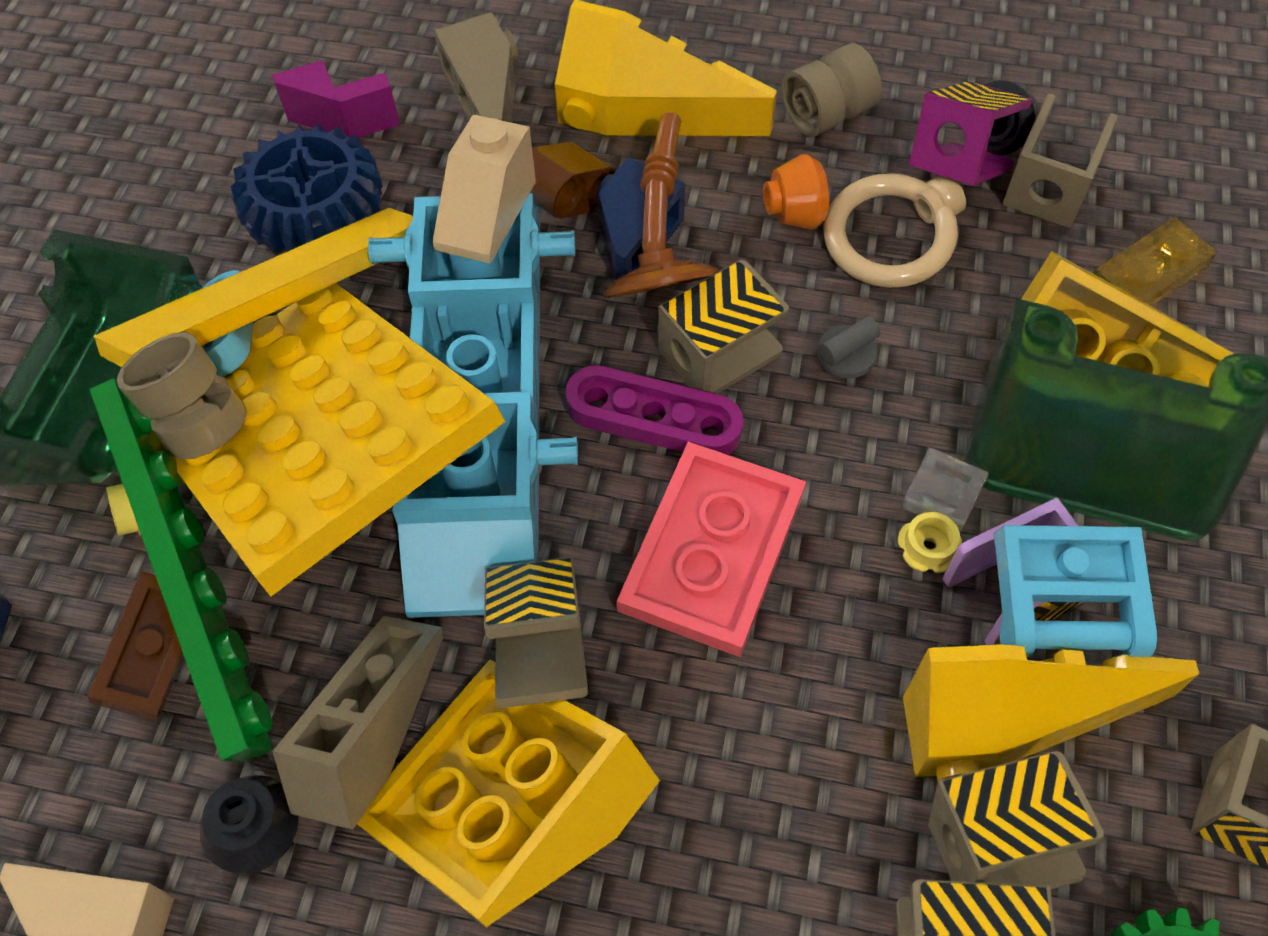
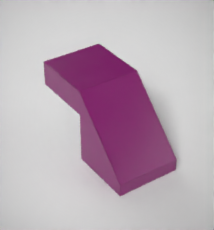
M323 60L272 75L288 121L313 129L321 123L328 133L335 128L341 127L346 136H358V138L400 125L391 85L385 72L338 87H333Z

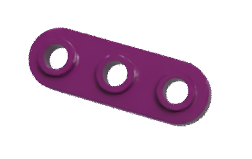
M599 365L588 366L578 370L570 377L566 385L565 393L568 412L576 423L586 428L683 452L687 442H691L729 455L736 450L742 438L743 414L734 401L722 395ZM593 400L605 402L601 407L588 405ZM657 414L663 417V419L654 422L646 420L645 417ZM706 429H716L721 434L709 436L702 432Z

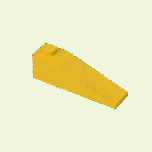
M579 0L573 1L570 7L555 80L558 123L603 135L657 136L660 117L664 113L672 112L677 114L682 121L679 136H770L773 129L777 90L722 61L708 64L684 51L687 43L672 35L668 42L646 32L639 28L642 20L625 11Z
M1051 251L1021 298L993 361L996 366L1048 394L1064 397L1068 395L1102 401L1106 405L1122 408L1129 406L1161 412L1169 417L1242 430L1268 394V372L1053 251Z
M981 645L928 648L903 696L915 777L937 776V780L940 781L1014 762L1171 699L1199 675L1196 660L1121 655L1107 659L1094 666L1086 665L1083 651L1062 649L1053 655L1054 658L1030 661L1027 660L1024 646Z

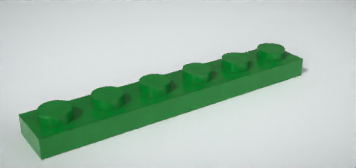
M112 378L89 390L221 761L249 762L274 750L267 732L272 729L270 711L261 695L255 691L253 692L244 669V667L249 665V655L239 634L234 629H229L221 607L227 601L226 592L218 575L214 570L206 566L199 547L205 541L204 533L194 513L189 508H186L182 501L178 486L183 484V479L177 472V462L167 450L163 449L159 437L152 430L151 419L139 414L119 389L116 379Z

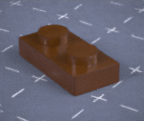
M140 572L87 697L91 704L158 722L184 655L155 575Z

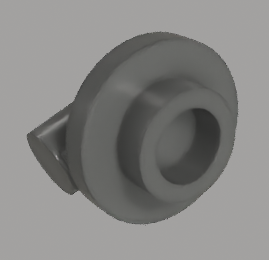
M866 316L852 326L840 325L827 330L820 338L817 349L818 360L822 367L832 375L841 378H856L869 372L877 356V346L874 339L880 336L879 325L872 317Z

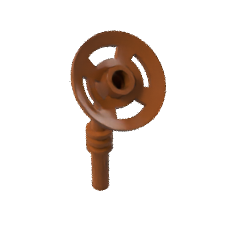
M667 112L660 117L654 150L646 158L640 184L642 191L645 193L642 236L643 254L638 255L640 267L611 283L603 290L604 298L624 296L707 279L718 272V268L704 263L674 260L672 248L666 249L668 197L674 191L678 171V163L674 157L682 122L681 118L675 113Z

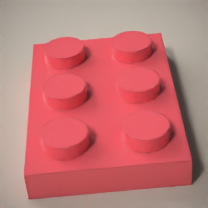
M687 442L616 601L617 612L741 657L803 497L806 481Z

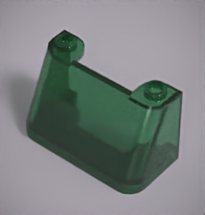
M53 229L39 251L45 260L54 262L55 278L53 287L43 285L38 293L50 313L0 396L1 486L101 483L110 474L115 473L118 468L89 389L112 378L117 380L122 367L100 356L94 335L203 289L187 256Z
M1017 298L981 384L965 456V467L970 478L979 486L990 491L1040 504L1058 498L1067 511L1128 527H1141L1143 531L1185 541H1195L1204 538L1221 521L1268 427V357L1249 353L1228 355L1214 368L1209 380V387H1204L1076 356L1078 334L1077 328L1070 317L1061 310L1051 306Z

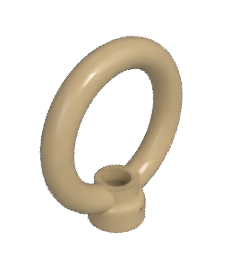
M877 174L857 180L838 193L829 206L828 215L824 220L823 226L828 252L843 271L855 279L870 285L896 288L923 282L938 273L949 261L955 250L958 239V226L955 215L962 212L966 207L965 194L957 180L941 175L933 177L926 183L917 178L901 174ZM878 196L903 197L914 202L916 211L925 222L934 223V242L923 256L910 263L901 265L875 263L861 256L849 243L846 236L848 216L855 207L870 198Z

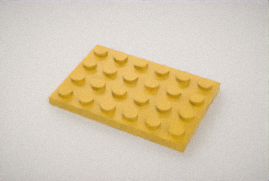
M335 283L296 301L277 315L264 317L253 324L248 357L237 369L224 377L245 406L247 411L245 422L229 441L209 454L195 459L173 457L177 462V472L254 577L267 593L273 596L504 424L505 420L495 401ZM161 441L163 449L167 450L171 454V452Z

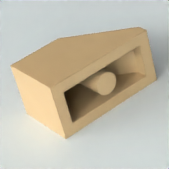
M472 115L448 154L433 236L435 251L484 263H492L536 183L529 126Z
M4 863L0 874V882L27 936H163L174 901L173 896L145 882Z

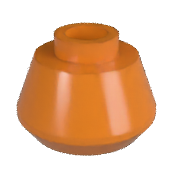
M801 154L773 170L771 181H767L763 185V199L768 215L775 214L780 224L806 230H815L827 218L829 211L828 182L820 161L808 154Z

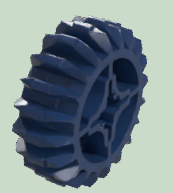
M321 123L316 125L312 131H305L300 124H298L295 132L284 134L277 129V136L274 140L269 142L258 139V151L244 152L243 165L233 169L235 183L230 187L238 219L257 244H266L274 255L285 249L288 252L381 211L380 196L382 195L381 188L383 184L375 158L371 155L369 149H365L364 145L360 143L358 136H346L341 127L335 128L329 133Z

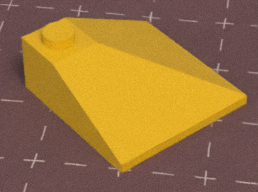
M489 660L392 771L389 779L357 823L361 829L485 927H488L614 841L660 782L626 733L566 700L499 708L495 697L496 662Z

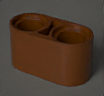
M572 142L532 148L536 183L530 193H533L534 204L557 219L590 213L599 209V204L596 202L598 188L608 174L616 172L615 168Z

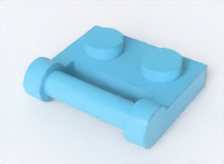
M1003 525L994 533L1003 615L1000 623L1001 645L1024 646L1026 656H1031L1035 649L1120 650L1122 655H1128L1129 657H1151L1154 654L1157 645V629L1141 527ZM1033 602H1113L1119 605L1120 619L1119 622L1035 621Z

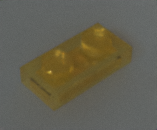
M1174 217L1096 268L1093 274L1151 306L1209 267L1217 251Z

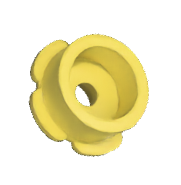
M118 484L106 487L118 536L138 532V535L141 536L124 485Z
M926 512L916 516L911 523H907L901 528L898 535V545L904 549V561L911 568L919 572H926L928 569H932L935 573L946 572L958 546L962 544L957 525L949 517L937 512ZM924 542H933L935 544V548H926L924 546Z

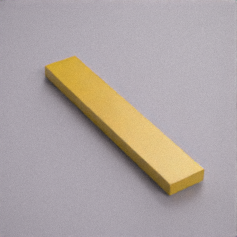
M392 208L384 209L94 335L99 354L105 359L123 367L128 359L141 348L173 333L186 332L194 335L201 346L375 265L371 264L369 260V238L405 237L406 231L413 221V216Z

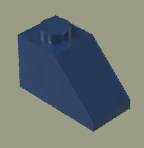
M628 157L614 174H608L602 180L596 195V202L599 204L600 230L614 281L639 268L638 255L643 254L642 236L645 193L642 191L640 184L645 164L631 157ZM678 179L675 181L673 193L668 197L665 244L684 221L685 182Z

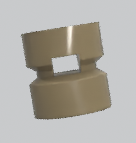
M850 43L823 55L820 61L815 60L787 72L782 79L781 91L786 111L793 124L802 134L814 137L834 128L843 119L854 118L874 108L880 102L882 84L877 65L871 55L861 45Z
M186 332L173 333L151 342L130 357L119 371L116 380L119 389L140 415L151 419L152 430L171 454L179 459H195L211 453L229 441L245 422L247 411L244 404L226 379L216 375L217 369L213 361L192 334Z

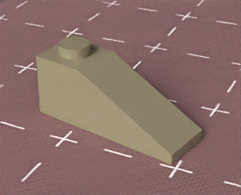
M492 12L434 30L442 71L467 118L470 120L472 115H478L511 123L516 84L513 61L519 59L517 45L509 29L502 31Z
M383 616L275 747L273 755L291 814L351 830L354 829L389 779L443 639L442 627Z

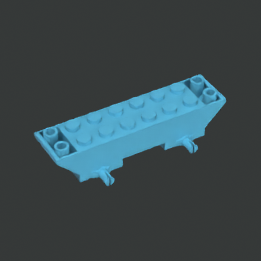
M530 193L491 264L434 250L433 236L441 196L414 197L413 221L407 229L405 237L369 238L368 254L371 264L383 262L407 263L409 269L408 294L412 305L410 339L495 401L505 420L504 424L393 506L392 512L398 525L405 613L408 618L484 615L485 568L539 561V465H578L577 437L539 439L540 257H575V232L571 230L568 232L540 233V207L534 204L533 193Z

